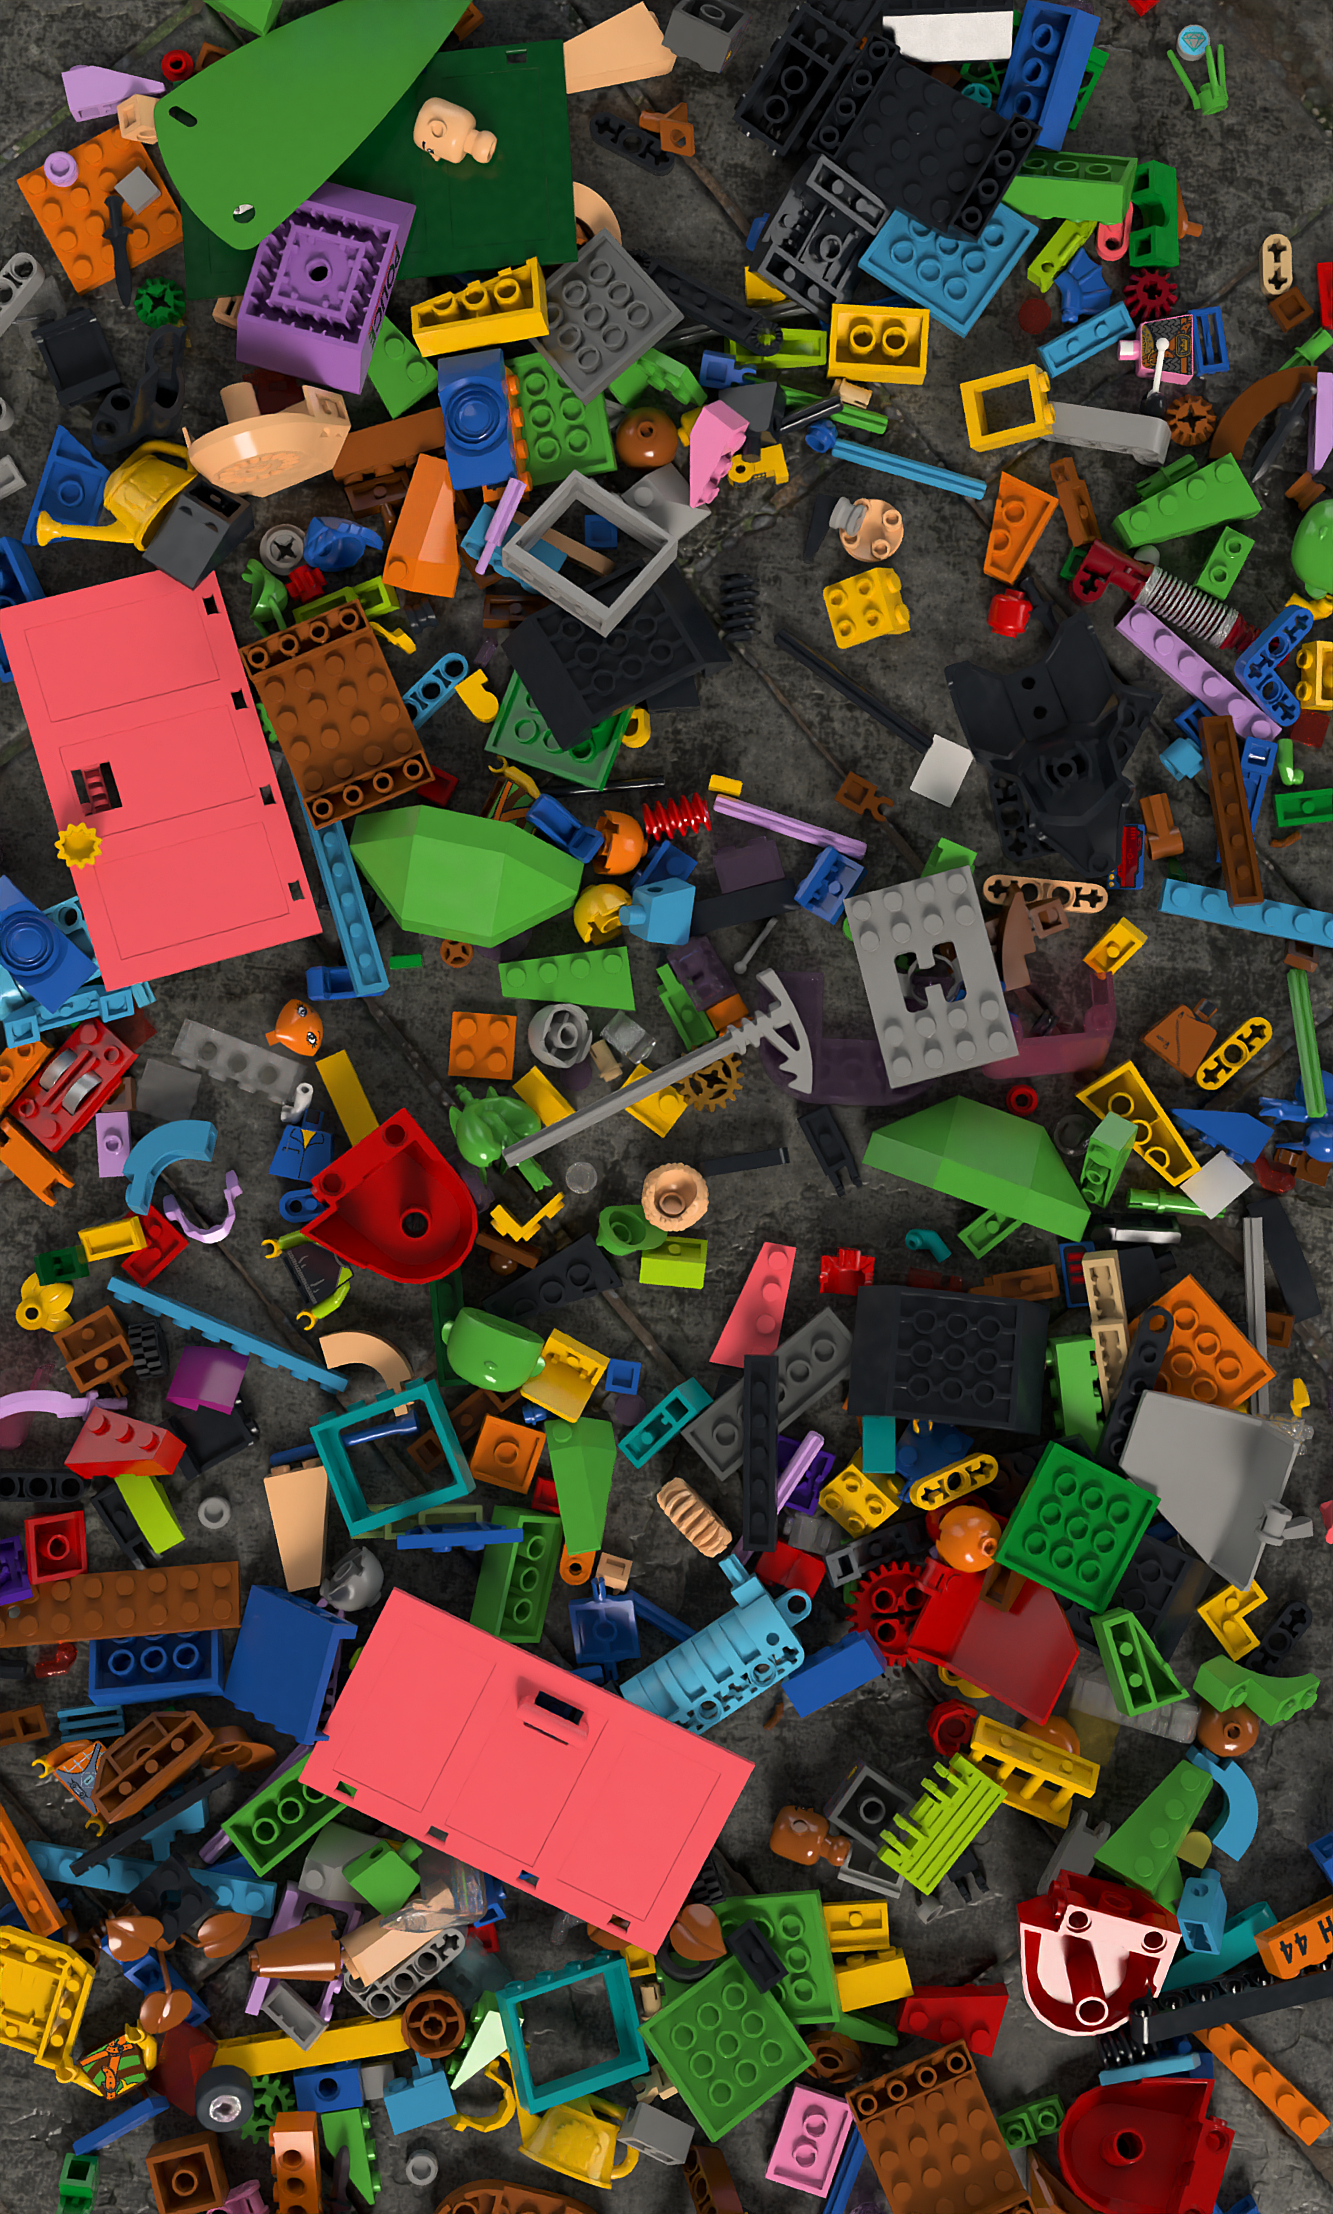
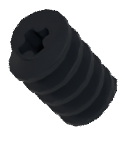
M743 573L720 575L719 578L727 582L721 584L719 590L724 594H728L721 597L720 604L729 607L720 612L721 618L729 620L721 624V630L730 633L723 636L721 641L726 643L752 641L753 637L762 634V630L752 628V624L761 621V617L752 615V611L761 608V605L751 602V598L760 595L759 591L751 589V585L759 583L760 579Z
M1126 2022V2032L1119 2026L1113 2030V2035L1110 2032L1101 2034V2038L1098 2035L1094 2036L1100 2060L1106 2071L1110 2070L1112 2059L1121 2068L1123 2067V2057L1125 2056L1131 2065H1134L1136 2054L1139 2053L1143 2061L1147 2062L1148 2051H1152L1154 2056L1160 2059L1161 2048L1166 2049L1164 2040L1147 2044L1134 2041L1130 2035L1129 2022Z

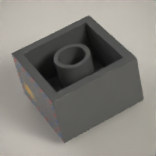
M681 0L673 9L661 45L669 48L673 54L679 57H687L699 63L700 67L704 70L720 74L740 49L752 14L725 0Z
M859 1757L825 1805L823 1811L831 1822L875 1853H878L884 1844H889L880 1836L882 1831L886 1829L895 1835L900 1827L895 1824L893 1817L898 1813L906 1819L917 1801L911 1792Z

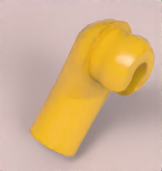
M1294 592L1285 604L1286 607L1295 604L1308 609L1313 615V621L1327 618L1333 613V597L1327 594L1322 599L1308 602Z

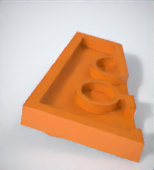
M1002 471L983 569L984 573L1012 587L1058 506L1059 499Z

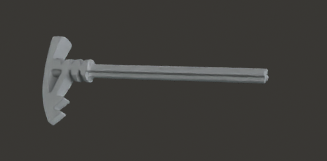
M768 968L756 975L757 980L776 1000L768 1005V1013L764 1014L759 1010L755 1011L754 1020L750 1021L745 1017L742 1018L741 1027L739 1028L732 1024L728 1025L727 1031L723 1036L501 1150L510 1168L733 1052L740 1053V1055L745 1054L746 1045L748 1044L755 1048L759 1047L760 1038L765 1037L786 1057V1061L778 1065V1069L796 1075V1079L789 1082L787 1086L807 1094L811 1093L812 1059L808 1038L799 1015L773 969ZM790 1024L797 1041L798 1051H795L775 1030Z
M1262 1217L1242 1218L1248 1340L1267 1361ZM1267 1382L1249 1397L1250 1415L1270 1421ZM1299 1516L1291 1519V1521H1287L1282 1534L1284 1540L1313 1536L1312 1519L1306 1516Z

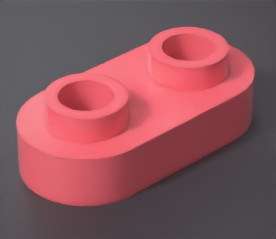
M1132 202L1129 204V209L1122 223L1103 225L1098 221L1095 248L1098 255L1106 261L1119 260L1124 256L1129 247V233H1131L1133 216ZM1113 241L1117 248L1114 250L1109 249L1106 246V242Z

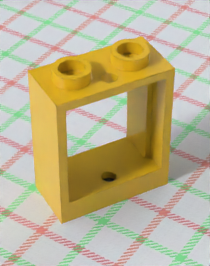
M1031 364L960 384L970 447L980 453L1053 434L1052 423L1056 422L1053 405L1051 403L1048 404L1046 393L1050 391V381L1047 372H1043L1037 365ZM1029 379L1036 422L989 434L982 391Z

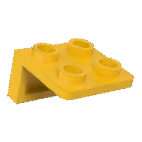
M876 567L824 588L823 596L839 648L846 649L884 634H902L910 631L908 623L910 620L909 611L906 605L903 604L900 594L901 582L893 568Z
M562 1191L559 1192L525 1226L503 1203L499 1204L490 1213L494 1218L490 1223L502 1236L509 1233L516 1242L521 1237L527 1242L541 1228L537 1223L541 1218L547 1215L551 1219L565 1206L561 1201L565 1195Z
M554 1328L540 1354L545 1360L544 1369L536 1377H529L520 1389V1393L525 1398L563 1419L575 1423L579 1419L611 1359Z
M861 1446L855 1452L847 1467L821 1489L818 1504L854 1538H858L873 1531L900 1508L903 1501L897 1496L904 1487L905 1482L897 1474L862 1473Z

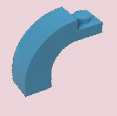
M200 1120L170 1122L149 1132L136 1144L129 1154L122 1171L128 1180L133 1182L127 1187L125 1199L128 1203L127 1205L135 1214L148 1216L157 1177L169 1164L182 1159L212 1161L218 1131L212 1122Z
M1192 1744L1185 1754L1192 1764L1211 1774L1213 1779L1220 1784L1223 1792L1222 1810L1206 1832V1835L1213 1844L1236 1861H1239L1249 1847L1257 1828L1258 1803L1254 1788L1246 1774L1231 1757H1223L1220 1760L1216 1754H1213L1204 1747L1202 1750H1199Z

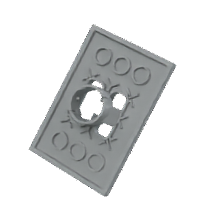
M969 865L843 899L892 1089L1019 1056ZM945 942H952L955 946L957 957L951 962L946 957L934 954V946ZM914 952L917 959L910 966L908 974L898 973L895 958L900 954ZM935 961H940L945 966L952 968L953 973L951 976L955 979V984L950 989L946 998L943 995L941 984L925 987L928 1002L916 996L913 991L915 989V985L912 984L915 974L914 970L918 968L929 969L936 965ZM964 983L967 992L966 997L952 1002L955 998L954 995L957 996L960 986ZM904 998L915 999L920 1005L927 1008L911 1013L907 1010Z

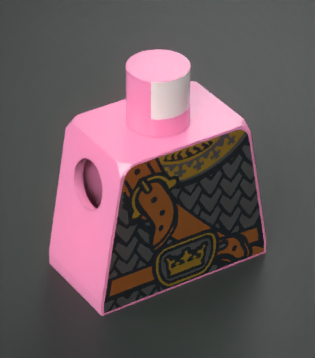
M1193 315L1144 322L1136 330L1135 340H1119L1117 348L1118 360H1135L1137 377L1154 380L1158 356L1156 342L1159 338H1166L1169 341V347L1164 353L1160 381L1187 385L1193 377Z

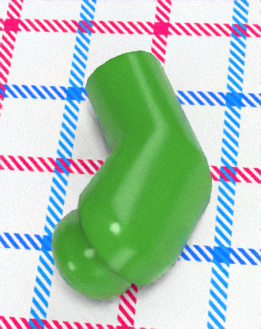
M1280 739L1276 742L1278 743L1276 762L1281 781L1289 787L1291 785L1299 786L1303 782L1304 774L1300 768L1293 769V741L1291 739Z

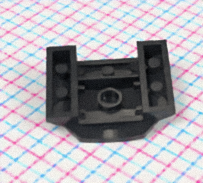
M812 154L792 178L770 213L756 243L748 271L771 288L777 289L796 304L804 307L825 324H830L832 304L850 303L865 273L863 269L858 267V262L885 225L893 209L823 154Z

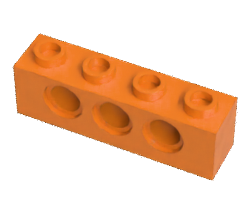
M41 1035L40 1041L11 1049L7 1047L0 1055V1118L57 1049Z
M316 2111L277 2112L275 2126H270L269 2146L275 2147V2154H272L271 2174L277 2175V2182H274L273 2187L274 2203L279 2202V2209L276 2210V2214H324V2206L321 2200L323 2193Z

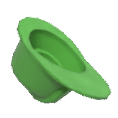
M642 1205L609 1206L600 1213V1226L596 1245L604 1246L607 1251L614 1255L624 1256L636 1250L659 1247L666 1240L668 1231L665 1232L652 1225L645 1218Z

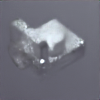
M621 1010L618 1011L600 1033L604 1039L636 1065L650 1055L657 1041Z

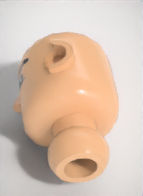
M437 97L430 98L423 104L413 131V139L416 145L429 152L437 162L440 158L457 164L469 153L477 162L488 163L493 156L497 144V138L493 133L485 130L481 132L475 130L476 120L471 112Z

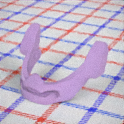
M234 1170L226 1173L227 1189L224 1190L229 1210L225 1221L221 1225H215L208 1230L199 1229L184 1216V1212H182L172 1194L166 1195L163 1198V1208L168 1221H179L187 1236L203 1243H214L224 1239L229 1234L235 1220L234 1199L243 1192Z

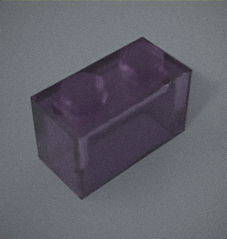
M766 836L747 841L748 847L736 850L735 845H730L717 849L718 855L712 856V862L721 895L784 879L785 875L775 839L767 841Z

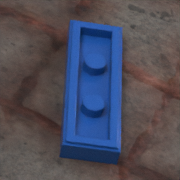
M166 2096L148 2097L75 2141L73 2148L76 2156L98 2151L168 2109L170 2105Z

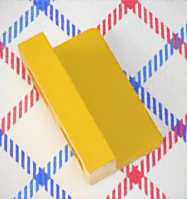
M536 1065L512 1086L527 1105L537 1113L546 1126L576 1112Z

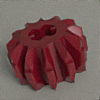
M1158 266L1153 268L1151 274H1149L1145 267L1139 270L1138 276L1131 274L1128 278L1129 285H1125L1122 293L1127 296L1123 301L1125 306L1133 307L1129 314L1130 317L1133 318L1137 313L1140 314L1141 323L1147 322L1149 316L1152 321L1160 320L1161 315L1169 316L1172 311L1170 306L1175 305L1178 299L1177 296L1172 294L1177 289V284H1167L1170 272L1165 273L1161 277L1158 275ZM1146 291L1152 292L1153 300L1148 299Z

